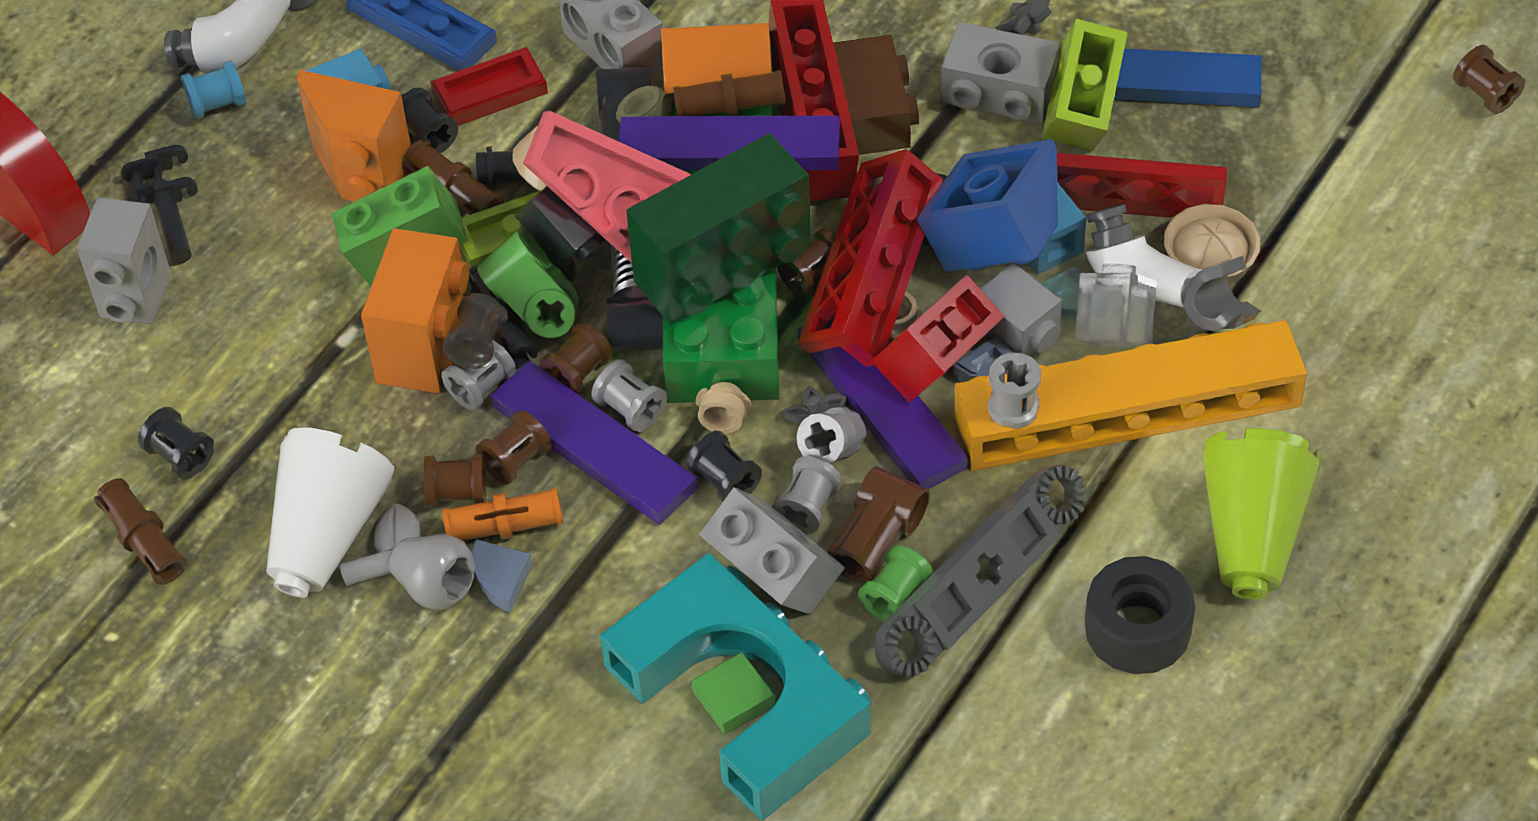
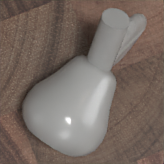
M393 504L380 517L374 531V547L377 553L340 564V569L346 586L392 573L416 603L439 611L455 606L469 591L475 573L474 556L465 542L457 537L441 533L419 537L420 523L416 515L401 504Z

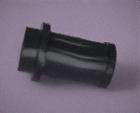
M492 146L486 147V152H476L477 181L481 184H488V189H494V184L527 182L519 174L513 162V151L492 152Z

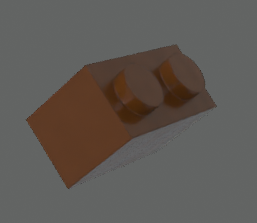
M892 35L833 42L859 155L911 148V126L919 125L918 104L915 93L906 94L904 86H909L908 64L905 54L896 55Z

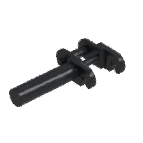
M171 145L145 152V158L125 164L121 169V176L123 180L132 183L133 188L128 193V201L155 204L170 259L174 263H184L191 258L192 253L177 202L182 201V189L186 188L188 194L193 196L197 194L198 187L196 181L190 177H181L170 181H165L162 178L163 171L173 169L172 157L177 156L179 163H185L188 160V153L185 147ZM153 177L155 179L154 182L143 183V180Z

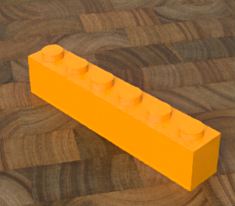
M1287 320L1267 324L1253 323L1244 328L1215 334L1201 333L1189 339L1158 345L1144 344L1132 350L1106 355L1092 354L1079 360L1049 366L1039 365L1041 369V384L1036 391L1040 400L1036 419L1028 426L1018 429L1000 426L991 419L988 412V402L993 389L989 383V376H978L966 382L955 383L954 418L965 454L968 456L970 470L975 471L1298 408L1302 406L1307 371ZM1024 398L1022 399V412L1024 411Z

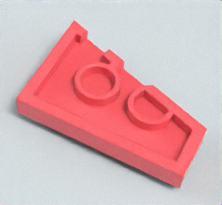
M552 111L543 112L523 165L631 263L626 209L691 175Z

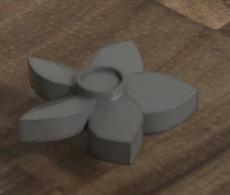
M1027 0L1024 3H1013L1010 11L1014 16L995 28L1006 32L1014 29L1020 35L1029 28L1033 34H1037L1042 29L1039 23L1052 13L1048 7L1050 0Z
M808 386L802 394L804 406H791L782 410L781 418L789 422L801 424L804 419L812 414L823 413L834 407H846L848 399L847 396L840 394L825 395L822 399L817 390ZM833 429L827 431L828 436H836Z

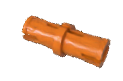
M557 488L506 498L505 493L493 495V501L442 509L445 533L463 541L499 534L501 540L513 538V532L552 524H564Z

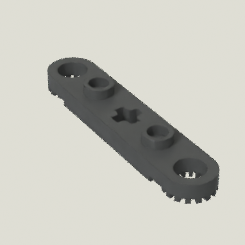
M1066 465L1044 466L1038 469L880 626L875 637L874 650L878 663L886 672L897 676H917L921 672L927 671L928 666L932 665L944 650H948L1061 536L1059 533L1072 520L1079 517L1078 513H1082L1085 509L1082 505L1087 501V497H1084V492H1087V486L1082 485L1084 479L1082 476L1077 475L1078 471L1076 469H1071ZM1058 480L1064 489V501L1058 510L1051 508L1053 506L1052 502L1047 501L1050 500V496H1046V493H1050V489L1047 487L1053 484L1051 481ZM977 559L989 560V564L985 568V573L988 576L987 580L977 579L976 574L981 569ZM908 630L913 636L915 648L911 658L905 662L900 660V655H896L898 648H895L894 645H898L896 638H900L901 635L899 633Z

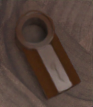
M873 467L864 478L858 490L853 513L828 549V554L845 567L841 575L857 583L864 580L872 581L885 562L887 552L896 545L902 534L909 537L918 528L928 507L930 490L883 468Z

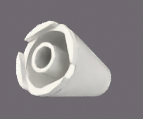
M293 428L289 430L288 435H285L284 441L281 443L266 568L267 574L275 579L274 587L285 594L300 598L307 597L309 591L319 592L324 588L391 484V478L394 473L392 463L372 447L360 443L358 451L354 452L339 446L343 435L314 428Z

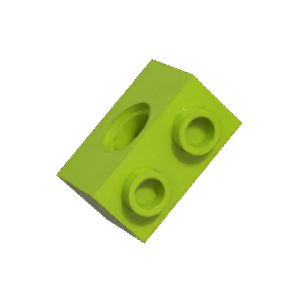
M1075 19L1062 40L1042 134L1043 139H1052L1055 142L1090 151L1096 148L1108 131L1128 32Z

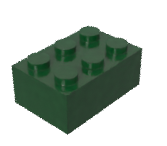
M771 133L760 137L626 209L634 282L670 325L688 315L700 313L713 301L735 289L749 286L757 277L782 263L796 260L804 251L811 248L809 175Z

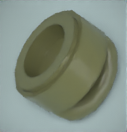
M640 87L632 91L620 102L616 111V118L621 124V117L670 116L672 106L663 90L659 87Z

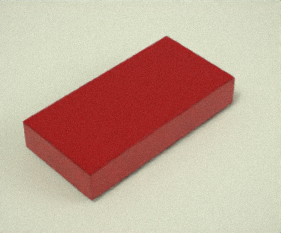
M527 47L430 81L432 94L443 113L452 116L458 126L548 94L547 82Z

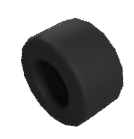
M1147 556L1124 557L1106 565L1093 578L1087 594L1084 621L1087 642L1096 656L1114 669L1132 674L1155 673L1167 668L1184 654L1189 644L1195 614L1193 589L1184 575L1165 561ZM1128 606H1143L1161 615L1162 619L1150 624H1137L1125 620L1117 612Z

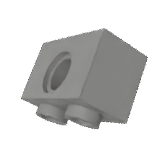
M958 22L941 67V103L955 105L963 109H974L1007 116L1016 120L1043 124L1048 110L1061 43Z
M97 197L77 246V251L99 316L122 323L134 321L152 324L171 271L151 205L148 203Z
M737 488L731 490L699 534L781 605L807 614L813 612L845 568L765 500Z

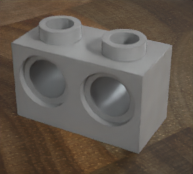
M559 0L563 33L602 69L649 66L651 75L663 67L661 41L663 22L639 0Z

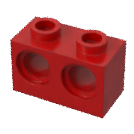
M966 275L871 361L910 403L944 374L1005 316L972 279Z

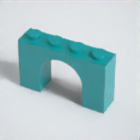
M707 553L600 634L604 667L642 704L695 664L713 657L735 656L742 652L746 658L761 663L776 675L783 686V692L777 703L762 718L719 751L722 783L761 821L765 820L871 734V700L865 689L853 678L849 677L845 680L830 666L827 655L818 644L809 639L804 642L790 628L787 618L776 605L771 602L764 604L750 591L748 582L735 567L729 565L725 568L710 553Z

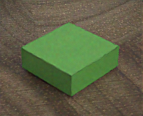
M742 652L691 681L692 692L724 735L775 705L774 693Z

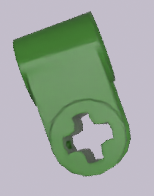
M517 230L477 265V271L487 287L498 298L506 302L531 330L539 336L546 338L560 337L572 327L579 304L578 290L553 264L542 247L525 231ZM544 300L550 305L557 300L563 304L561 313L555 308L549 312L542 309Z

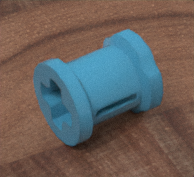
M232 60L224 62L222 69L200 76L192 77L189 73L181 75L183 89L195 120L204 118V112L233 103L238 107L246 105L244 90Z

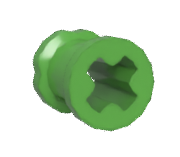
M894 545L890 548L885 557L887 563L874 581L865 582L858 591V597L866 610L883 622L934 573L931 565L924 557L911 548L902 545Z

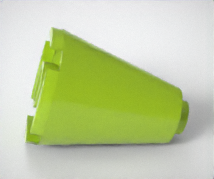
M1245 428L1243 439L1226 440V430L1206 439L1202 454L1220 579L1225 586L1232 589V594L1236 597L1259 600L1266 598L1268 592L1277 590L1281 586L1320 469L1321 453L1318 449L1313 454L1310 453L1308 440L1281 430Z

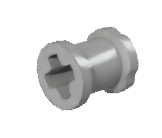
M484 337L476 343V351L458 367L450 365L442 372L441 377L451 396L461 406L474 411L483 404L482 396L500 381L506 382L516 373V366L504 347L496 343L492 338Z
M1011 352L1001 355L993 361L989 369V383L993 389L988 402L989 415L1000 426H1008L1013 429L1026 427L1035 421L1036 413L1039 409L1040 400L1036 391L1041 384V369L1032 357L1023 353ZM1005 370H1007V380H1006V383H1005ZM1024 398V411L1022 412V399Z
M616 360L610 363L597 377L591 392L592 399L600 406H611L626 418V425L638 432L648 429L656 422L667 402V393L660 387H649L633 375V368L624 360Z
M841 406L831 408L823 413L812 414L804 419L798 427L796 438L798 448L803 456H812L830 464L839 458L849 457L858 452L866 436L865 424L858 413ZM833 429L836 435V440L832 442L827 437V431Z
M802 456L793 465V479L787 491L776 497L772 507L804 534H812L821 525L823 520L821 510L828 497L837 494L841 486V475L826 461L812 456Z

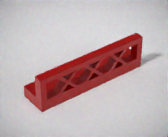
M908 149L860 164L797 344L808 354L840 346L861 364L868 367L874 365L871 360L888 345L925 235L916 219L943 181L939 175ZM883 177L881 183L873 190L876 178ZM867 222L866 227L857 236L858 231ZM852 267L851 272L841 282L842 276ZM836 313L832 327L824 329L828 320Z
M1057 153V183L1080 210L1098 211L1125 204L1127 212L1123 214L1173 218L1186 208L1202 204L1223 205L1227 180L1226 167Z

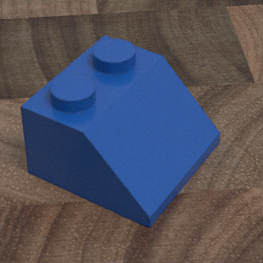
M1052 139L963 154L916 219L945 272L962 269L978 271L990 265L1011 262L1018 265L1026 264L1036 259L1043 252V246L1058 226L1057 147Z

